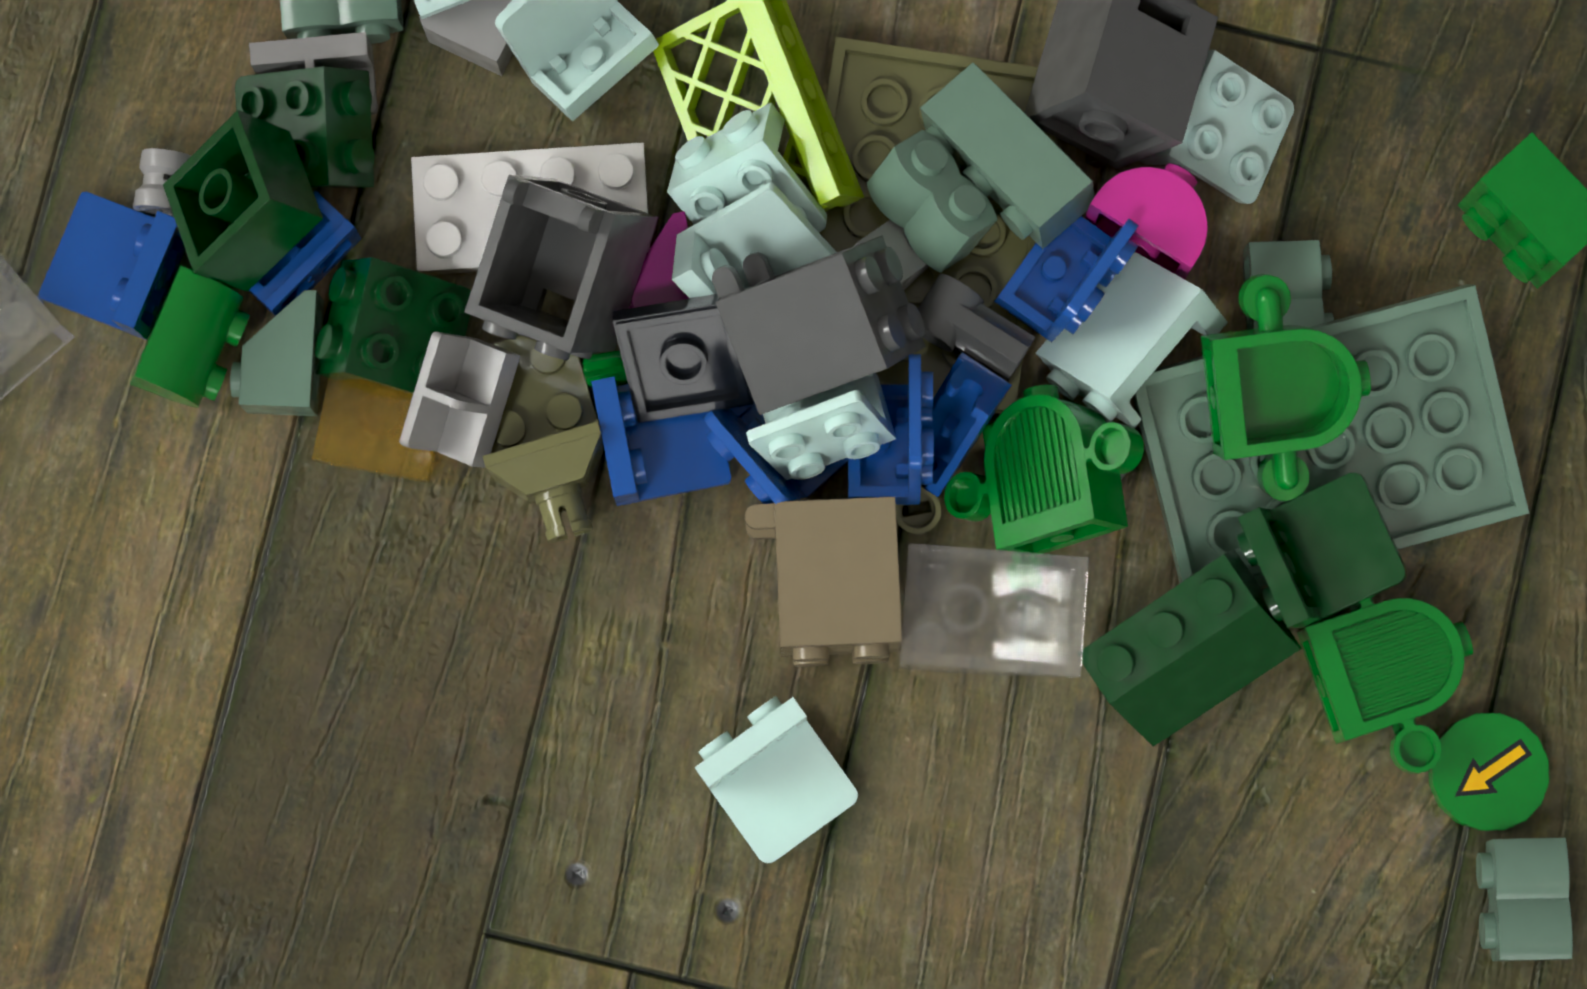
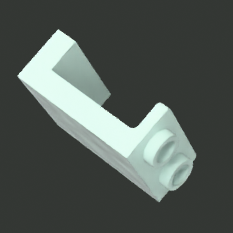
M1136 252L1133 253L1120 273L1115 275L1106 288L1100 283L1097 284L1096 287L1105 294L1088 319L1082 322L1076 332L1072 335L1064 329L1052 343L1046 340L1036 352L1039 358L1051 370L1046 377L1047 381L1051 385L1057 386L1058 391L1070 400H1074L1079 394L1084 397V404L1100 414L1107 423L1112 422L1116 417L1133 428L1139 424L1141 417L1130 405V399L1190 328L1203 335L1218 334L1228 323L1201 288Z

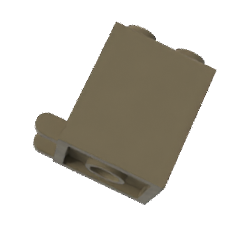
M895 497L784 501L777 504H754L747 508L744 517L748 536L755 540L776 539L781 657H793V666L814 667L829 665V655L852 654L853 664H878L888 662L890 652H899L902 644Z

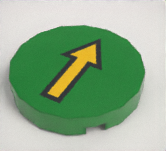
M1476 713L1452 723L1439 737L1442 745V754L1439 762L1428 771L1429 786L1438 806L1454 822L1478 831H1502L1526 821L1542 804L1549 785V759L1540 739L1523 722L1501 713Z

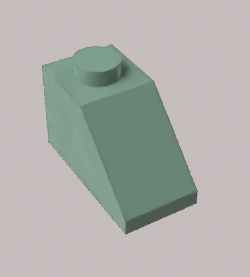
M304 290L242 346L241 362H233L230 375L231 396L239 397V405L248 414L318 416L320 375L315 374L319 360L315 354V346L318 335L323 328L324 300L316 290Z

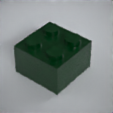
M238 110L163 184L193 272L247 292L323 219L290 131Z

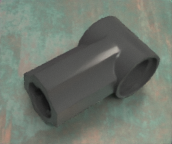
M939 274L917 308L922 316L925 327V334L922 338L945 351L953 352L956 350L959 353L963 352L1008 382L1023 360L1035 337L983 305L984 300L980 295L964 283L946 274Z

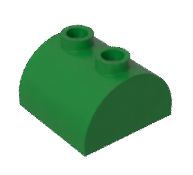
M180 266L173 278L130 385L195 408H199L203 397L215 401L228 368L217 364L225 343L237 347L250 317V314L239 310L244 298L231 288L211 278L195 274L191 269Z

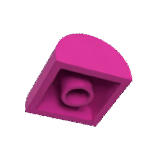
M1168 163L1164 169L1140 167L1126 170L1114 176L1098 191L1090 203L1085 216L1086 220L1110 237H1113L1130 218L1139 225L1130 237V240L1139 245L1135 252L1185 280L1200 256L1207 237L1206 212L1200 197L1194 190L1198 182L1188 171L1172 163Z

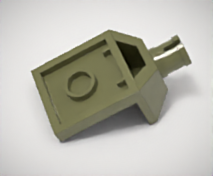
M520 335L517 336L516 340L507 339L492 344L520 355V359L491 454L482 457L485 467L494 481L528 502H536L546 529L547 542L555 543L568 540L562 520L563 511L567 512L575 537L593 530L581 496V487L588 485L604 452L600 425L579 357L570 354L569 360H562L545 355L534 349L537 340Z

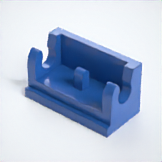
M317 191L313 193L323 219L249 290L274 316L280 313L304 290H312L362 239L356 228Z
M963 352L957 358L933 398L932 428H921L933 429L932 485H925L924 489L936 497L940 496L949 481L959 470L1012 386Z

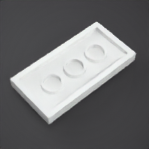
M643 142L411 157L417 272L426 275L478 271L508 175L554 178L648 213L645 149Z

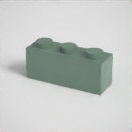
M971 63L920 107L925 131L937 138L951 153L954 160L964 169L961 172V176L973 182L986 197L990 196L1003 209L1000 213L1003 221L1020 239L1024 240L1027 236H1030L1044 249L1088 211L1090 203L1095 197L1093 181L974 63Z

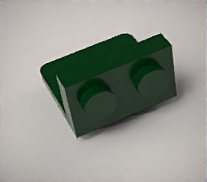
M322 66L247 75L238 78L235 84L236 111H241L290 131L311 187L350 189L374 187L373 165L375 155L372 146V94L369 71Z
M374 257L342 261L341 268L335 272L329 287V298L333 302L328 323L322 328L316 341L315 354L319 360L315 374L334 380L363 379L414 394L432 333L437 331L460 336L466 335L470 314L465 313L471 290L464 286Z
M1348 473L1274 509L1258 507L1237 517L1244 531L1237 535L1240 548L1252 567L1260 566L1268 584V587L1262 589L1265 603L1273 618L1277 622L1284 620L1287 628H1304L1402 583L1407 576L1406 566L1371 490L1361 474Z

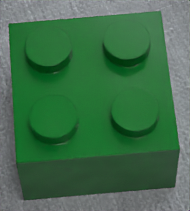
M1533 132L1486 173L1458 203V206L1464 212L1462 219L1470 231L1481 240L1486 241L1490 239L1505 255L1502 260L1511 274L1523 283L1530 281L1537 289L1587 245V189Z

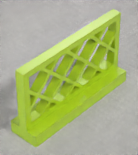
M727 0L656 38L659 46L653 53L688 141L698 136L706 139L705 135L711 136L722 130L731 119L736 103L756 111L769 103H772L775 107L777 102L780 110L779 113L785 119L784 123L790 135L783 158L795 173L807 178L814 198L826 212L836 206L846 207L864 198L787 0ZM741 12L748 29L741 51L718 43L726 19ZM709 29L706 38L698 35ZM688 39L703 45L693 76L679 71L671 48ZM755 49L759 59L753 57ZM715 51L738 59L727 90L705 82ZM750 64L763 69L769 82L762 104L739 96ZM684 82L690 84L688 91L685 87ZM702 89L724 98L714 129L700 124L695 112ZM797 156L799 158L801 166L795 163Z

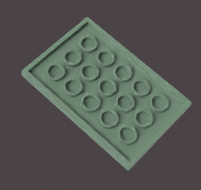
M1466 284L1308 327L1326 333L1340 341L1349 350L1355 361L1365 360L1367 362L1371 378V392L1369 396L1361 397L1360 405L1353 421L1336 439L1317 448L1296 451L1297 456L1305 462L1309 470V484L1303 494L1348 473L1361 474L1371 490L1397 549L1529 514L1476 285ZM1203 356L1156 368L1133 395L1136 412L1141 417L1139 424L1179 583H1182L1223 554L1235 549L1259 586L1268 585L1260 566L1252 567L1246 560L1237 538L1238 534L1244 532L1237 517L1258 507L1274 509L1289 502L1279 501L1267 495L1258 483L1257 472L1259 465L1268 455L1223 460L1213 454Z

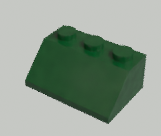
M1234 549L1223 554L1076 653V655L1109 704L1154 747L1302 648L1284 621L1277 622L1273 618L1265 603L1261 587Z

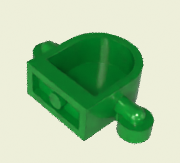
M1257 274L1247 279L1242 285L1239 292V305L1247 317L1258 322V328L1201 336L1213 454L1223 460L1268 455L1259 465L1257 472L1258 483L1261 489L1272 498L1279 501H1291L1301 496L1309 484V470L1305 462L1297 456L1296 451L1323 446L1341 435L1353 421L1359 408L1361 397L1370 395L1371 378L1367 362L1365 360L1355 361L1349 350L1334 337L1305 326L1283 325V316L1287 313L1291 303V294L1288 286L1276 276Z
M1038 385L1027 388L1023 391V398L1009 405L992 426L984 454L986 476L971 472L956 474L949 481L945 490L944 500L946 508L952 516L972 522L982 521L991 514L996 550L1030 558L1127 528L1128 521L1120 474L1132 471L1140 463L1144 451L1143 439L1140 433L1133 427L1116 422L1107 423L1093 409L1059 399L1058 387L1055 385Z
M1373 596L1350 606V613L1307 626L1297 632L1336 744L1391 726L1394 737L1390 743V756L1393 763L1400 770L1409 774H1419L1429 771L1439 762L1442 754V745L1438 735L1429 727L1417 725L1415 718L1430 713L1442 706L1453 695L1460 683L1464 670V657L1473 655L1472 641L1462 621L1452 623L1439 609L1420 600L1397 598L1374 604Z

